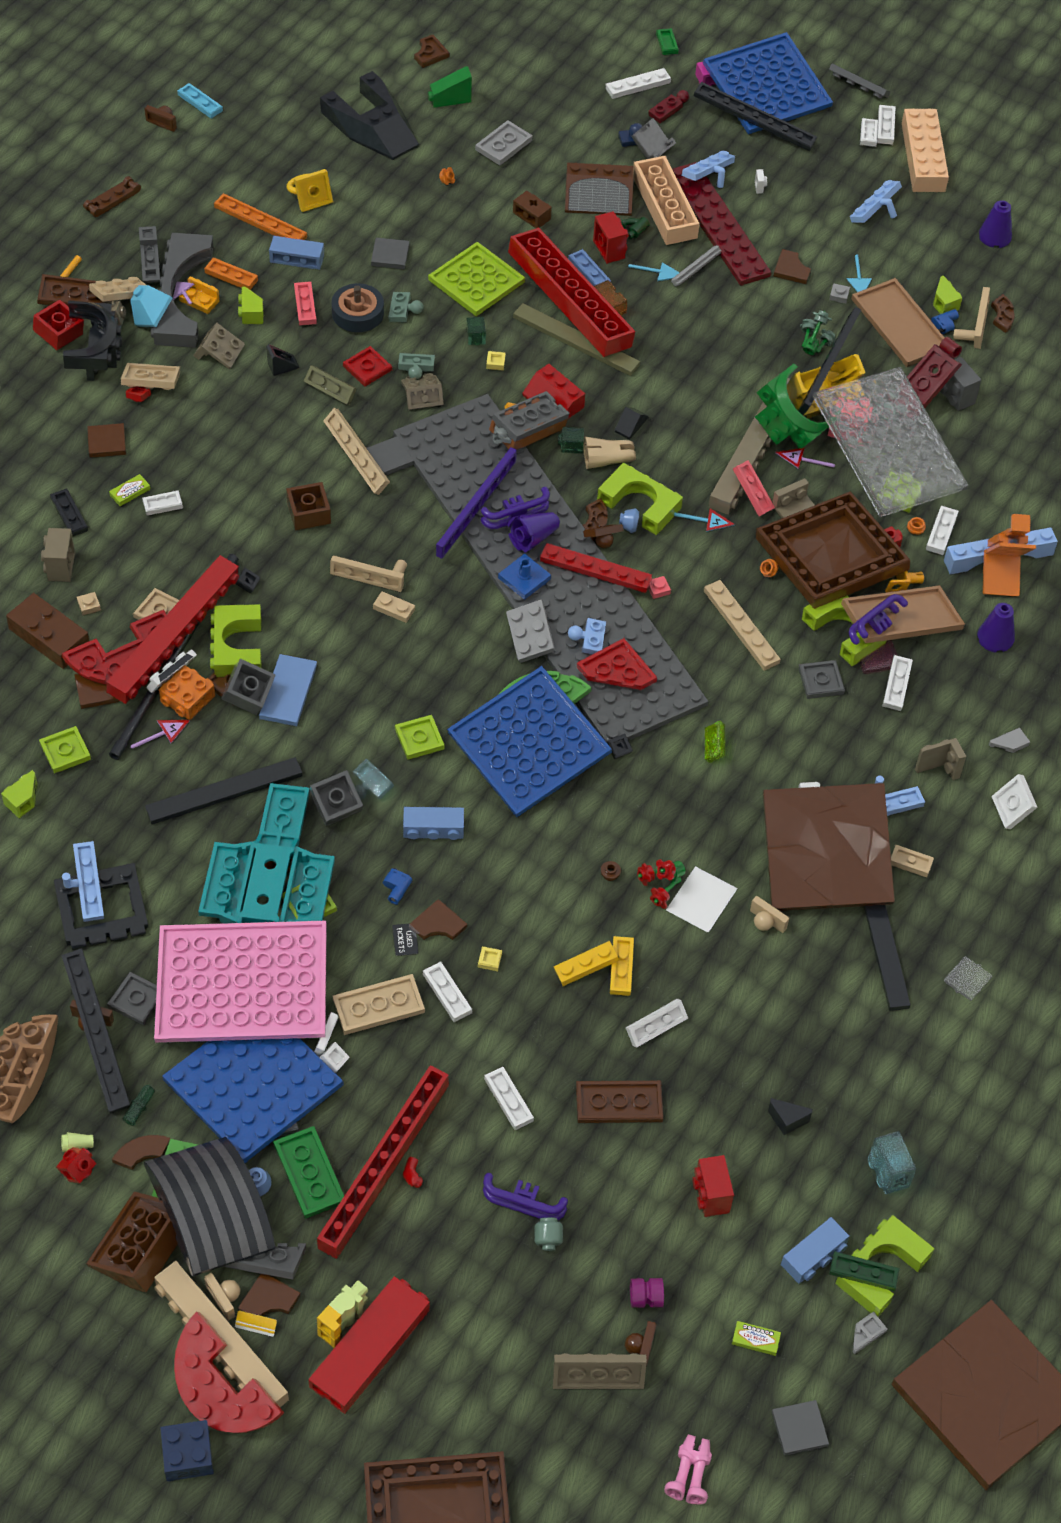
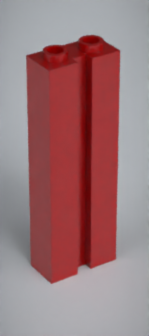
M394 1276L308 1379L309 1388L321 1397L328 1399L334 1407L346 1414L430 1311V1302L427 1296L421 1292H415L404 1279L399 1280Z

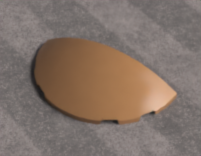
M58 1015L33 1016L32 1021L23 1024L16 1022L3 1030V1035L0 1037V1120L14 1123L27 1110L35 1098L51 1059L57 1032Z

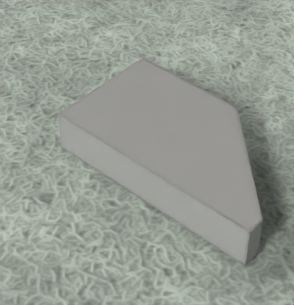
M1020 728L989 742L990 747L1004 748L1005 751L1012 753L1030 744V741Z
M874 1312L855 1325L854 1354L887 1332L886 1326Z

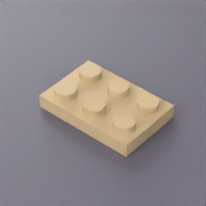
M129 277L127 280L113 279L110 282L96 281V283L89 284V291L103 302L131 299L135 288L146 284L137 277Z
M127 363L121 377V385L128 387L142 386L148 389L154 387L164 390L175 389L180 375V367Z

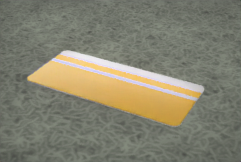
M238 1311L235 1327L273 1337L277 1320Z

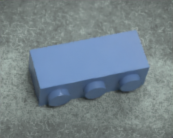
M273 236L269 249L270 263L320 270L324 258V243Z
M404 807L403 838L463 839L464 808Z
M830 1217L785 1254L781 1266L798 1284L803 1280L809 1281L816 1274L815 1270L820 1266L824 1268L831 1262L834 1251L843 1253L846 1250L849 1235Z

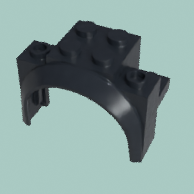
M69 300V318L91 320L92 328H90L87 348L63 351L64 368L86 369L87 381H94L98 370L117 368V361H121V325H118V318H115L112 304Z

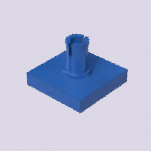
M523 554L498 573V579L525 600L551 580V574L529 556Z

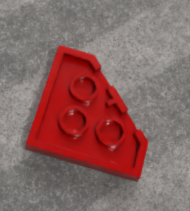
M624 638L577 662V669L588 681L642 690L657 682V676Z

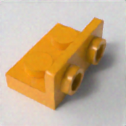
M190 276L188 283H193L194 285L185 292L192 304L187 302L183 294L179 296V301L209 314L220 302L219 290Z

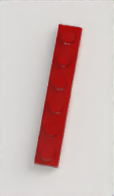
M546 543L540 556L541 562L644 593L647 592L652 580V574Z

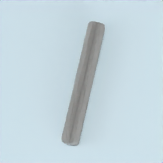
M719 246L712 247L672 278L671 282L673 285L679 286L721 253Z

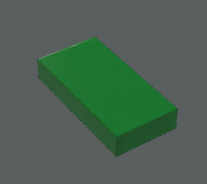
M672 28L656 30L662 54H678L679 49Z

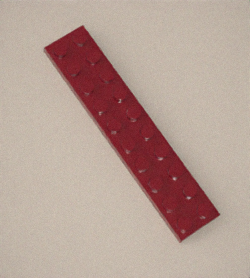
M697 162L673 168L672 170L699 225L713 246H719L721 250L719 255L739 285L742 286L771 277L770 269L707 176L696 181L682 176L683 169Z

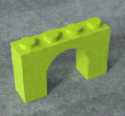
M622 463L598 488L597 500L601 498L604 504L611 509L628 494L642 493L649 496L654 501V504L643 514L642 527L655 535L674 517V513H678L682 508L683 497L625 463Z
M848 595L815 609L810 604L803 609L802 620L813 631L832 620L840 619L852 623L841 605L843 598H849ZM858 632L856 634L860 640L859 644H853L850 638L845 640L841 645L840 656L851 666H854L885 646L886 641L865 643Z
M215 606V612L211 614V625H214V628H211V640H214V643L210 644L211 654H214V658H210V668L214 669L216 677L231 675L234 666L240 658L261 668L260 649H234L225 644V640L234 633L261 631V606Z
M892 1215L888 1221L884 1219L878 1225L877 1230L879 1231L875 1235L870 1234L863 1243L865 1246L861 1251L857 1249L851 1256L869 1260L879 1253H891L901 1258L918 1272L931 1258L935 1248ZM837 1277L835 1283L870 1313L874 1312L877 1317L888 1307L894 1296L887 1289Z

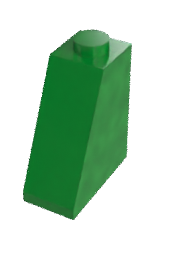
M468 66L430 84V91L427 94L433 108L471 102L472 76Z

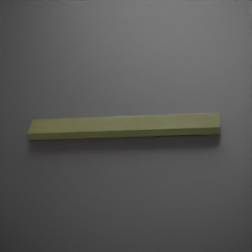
M524 303L513 313V318L629 376L640 366L639 360L621 351L603 357L580 331Z

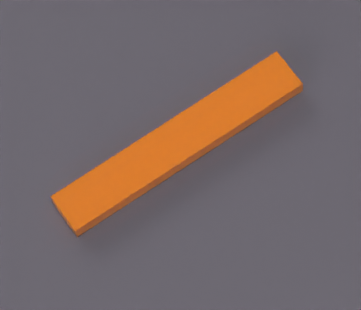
M224 193L214 202V208L271 235L300 240L307 238V232Z

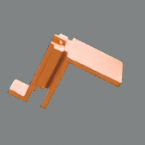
M1012 514L1011 528L988 539L987 547L990 548L984 550L983 562L984 595L1013 597L1020 595V556L1036 549V545L1027 544L1028 536L1026 534L1030 532V515Z

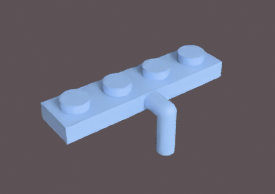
M720 151L683 169L682 176L696 181L716 172L718 173L717 187L723 188L725 169L723 167L734 163L735 156L727 151Z
M885 181L850 216L851 222L865 223L882 205H886L890 217L895 218L897 214L890 198L902 187L900 181Z
M877 776L875 783H883L884 778ZM918 786L885 794L887 816L923 807L925 804Z
M94 841L73 844L78 879L71 880L70 874L64 873L62 875L64 887H79L83 922L104 919Z

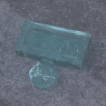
M367 758L353 771L363 782L362 785L354 786L360 800L367 796L368 789L381 799L394 786Z

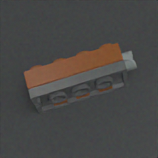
M545 391L493 414L489 430L493 433L494 443H503L508 449L512 447L518 450L565 429L570 413L561 404L557 405L555 399Z

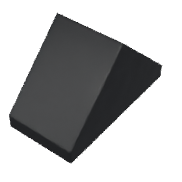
M270 344L266 346L267 362L273 376L299 368L293 354Z
M625 407L615 428V433L630 440L649 416L635 408Z
M771 1098L768 1108L769 1114L783 1135L809 1123L813 1111L811 1108Z

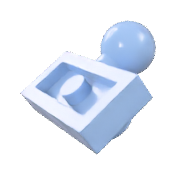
M587 618L585 631L581 627L574 625L569 628L568 636L574 641L583 638L582 652L593 655L602 650L606 622Z

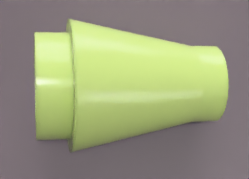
M69 1132L61 1135L62 1152H66L72 1147L80 1149L93 1148V1135Z

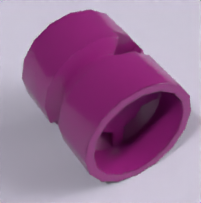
M643 1278L630 1279L631 1308H644L646 1304L650 1307H663V1279L649 1278L648 1282H645Z

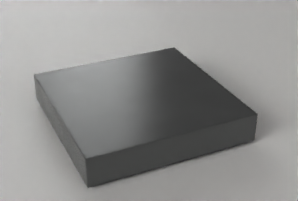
M376 238L371 266L405 269L409 241Z
M397 436L366 448L385 475L414 465V460Z
M836 660L799 664L798 669L807 699L844 694L845 689Z
M130 972L107 1003V1006L144 1025L156 1008L157 985Z
M816 1400L772 1409V1416L784 1456L828 1447V1438Z

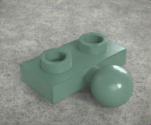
M393 292L389 322H407L408 311L420 314L424 309L423 303L415 300L410 304V292Z
M400 353L398 369L409 371V377H416V380L422 377V371H434L435 355Z

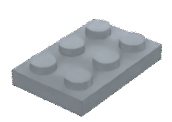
M507 120L477 143L475 150L501 165L530 143L532 135Z
M542 600L506 611L517 658L520 663L556 651Z

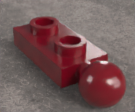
M680 90L676 97L671 94L651 108L648 115L659 124L683 107V103L689 100V93L686 90Z

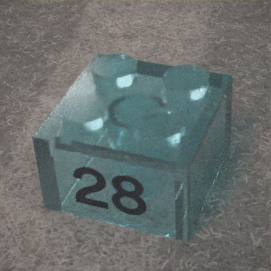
M893 1132L874 1139L868 1156V1163L871 1169H874L876 1172L878 1186L883 1188L885 1195L910 1187L916 1167L900 1132Z

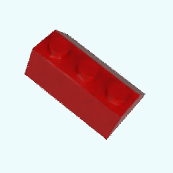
M550 364L535 373L522 393L526 399H529L547 391L555 399L557 405L561 404L570 413L568 419L581 411L585 406V393Z

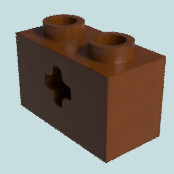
M525 191L513 200V213L533 227L540 228L551 220L552 207L529 191Z

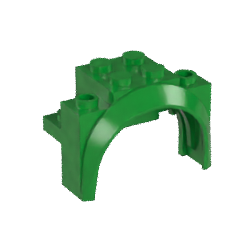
M792 364L757 392L767 407L757 414L755 418L776 445L790 436L797 447L802 449L834 424L837 418L834 416L825 422H814L804 417L794 407L787 392V379L797 368V365Z

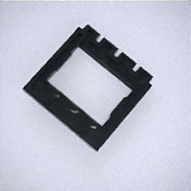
M135 863L98 870L100 888L108 889L113 888L117 884H128L130 901L135 916L81 928H74L73 924L75 922L68 898L74 893H79V887L65 888L62 878L54 880L67 946L71 945L72 950L86 947V941H90L91 946L107 943L106 937L109 936L112 942L126 939L128 932H131V937L146 934L145 929L149 927ZM77 875L70 876L71 880L78 879Z

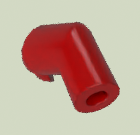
M408 1157L403 1171V1178L408 1185L419 1188L423 1184V1179L415 1171L418 1159Z

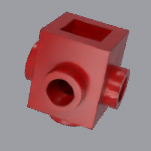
M72 1147L64 1153L63 1159L56 1168L69 1182L81 1183L83 1179L92 1173V1169L97 1163L91 1158L92 1154L87 1149Z

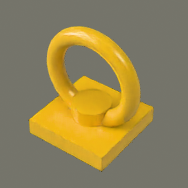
M325 169L296 176L287 183V190L297 195L302 212L333 202L328 172Z

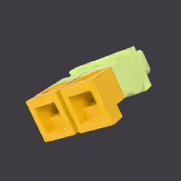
M357 1281L351 1288L345 1285L342 1288V1293L317 1317L318 1336L333 1348L341 1341L340 1333L345 1327L351 1326L355 1322V1318L359 1319L363 1314V1306L368 1301V1297L365 1295L368 1292V1288L360 1281Z

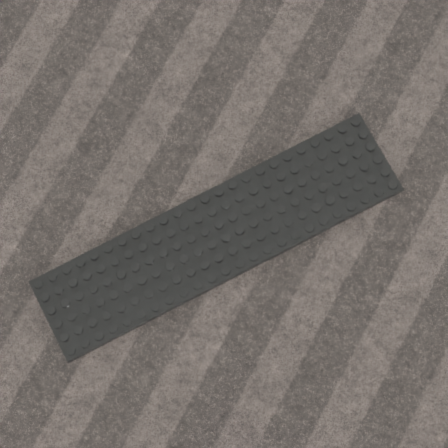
M488 394L393 431V436H397L414 460V467L452 522L455 521L509 450L503 443L496 444L493 441V433L489 428L493 414L500 410ZM526 446L516 450V463L481 509L486 507L490 512H499L505 510L502 503L503 500H507L510 504L509 498L513 497L516 501V496L520 495L524 502H528L542 497L541 489L542 487H547L550 492L548 499L549 508L544 513L553 512L560 520L559 528L528 552L519 551L514 547L509 538V533H511L510 527L505 526L499 529L486 528L481 523V518L484 515L480 509L461 535L512 609L538 600L543 601L556 650L545 654L544 657L554 671L567 676L573 675L591 687L592 691L577 702V705L590 724L606 743L608 740L624 733L629 741L708 706L707 698L627 587L540 561V556L546 543L605 561L607 559L591 537H584L583 531L585 528ZM541 505L528 509V511L540 507ZM509 516L504 517V518H501V519H498V520H490V519H488V520L491 521V522H497V521L503 520V519H505V518H508ZM523 554L529 556L551 574V580L525 600L498 579V573ZM587 618L605 621L606 626L602 649L624 638L657 676V682L642 690L588 681L577 669V662L592 654L582 652L583 638L577 641L569 638V628L577 625L585 631Z

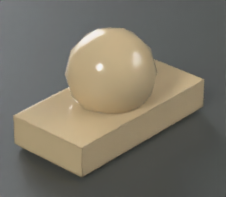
M758 896L752 900L750 911L756 915L754 917L756 928L761 931H767L773 926L784 933L788 926L789 917Z
M212 1272L207 1274L204 1278L205 1285L223 1315L229 1321L235 1317L234 1307L230 1302L235 1301L239 1297L240 1286L234 1280H226L219 1285Z

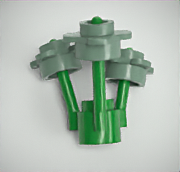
M819 310L818 313L813 312L812 314L815 315L814 320L804 319L803 324H800L802 332L805 333L802 350L809 355L820 353L824 345L831 346L835 342L836 335L830 330H821L820 340L822 343L820 345L819 340L816 338L821 324L827 325L828 320L832 321L826 311Z

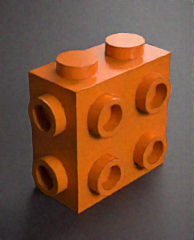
M184 665L173 674L170 680L161 685L159 689L160 701L164 706L175 710L180 717L184 716L191 720L215 697L214 684L210 679H205L199 675L195 669H190Z

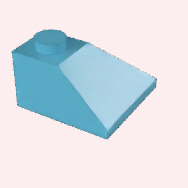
M139 285L135 288L131 298L134 324L138 327H157L172 297L151 286Z

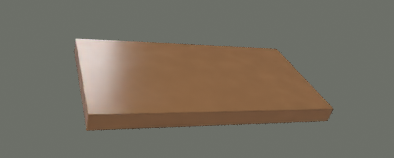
M896 278L852 294L851 299L861 309V312L906 367L919 363L934 344L939 346L945 338Z
M940 585L843 598L841 605L854 624L890 595L899 594L907 600V607H902L898 602H894L899 607V612L896 614L889 608L883 610L892 621V625L883 633L877 634L869 623L865 624V629L868 632V637L862 638L865 643L963 630L965 623Z

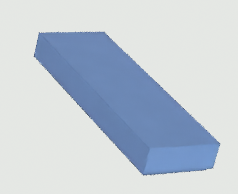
M583 249L569 255L568 259L597 290L611 285V280Z

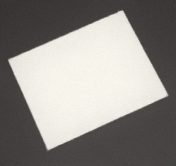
M695 866L666 911L709 933L738 888Z

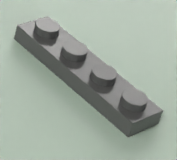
M831 64L829 70L833 71L832 75L841 79L843 76L847 78L846 82L852 85L857 83L861 85L860 89L866 92L872 90L874 91L873 95L882 99L884 96L888 98L891 93L839 66Z

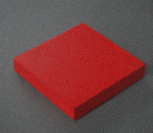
M371 346L343 362V367L364 387L392 371V365Z

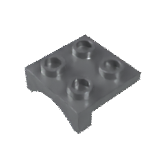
M654 118L631 136L647 159L660 157L666 150L676 144L673 137L668 140Z

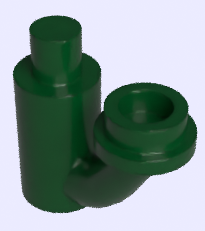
M645 217L640 219H620L624 229L626 225H632L628 230V239L630 240L637 238L650 226L648 219Z

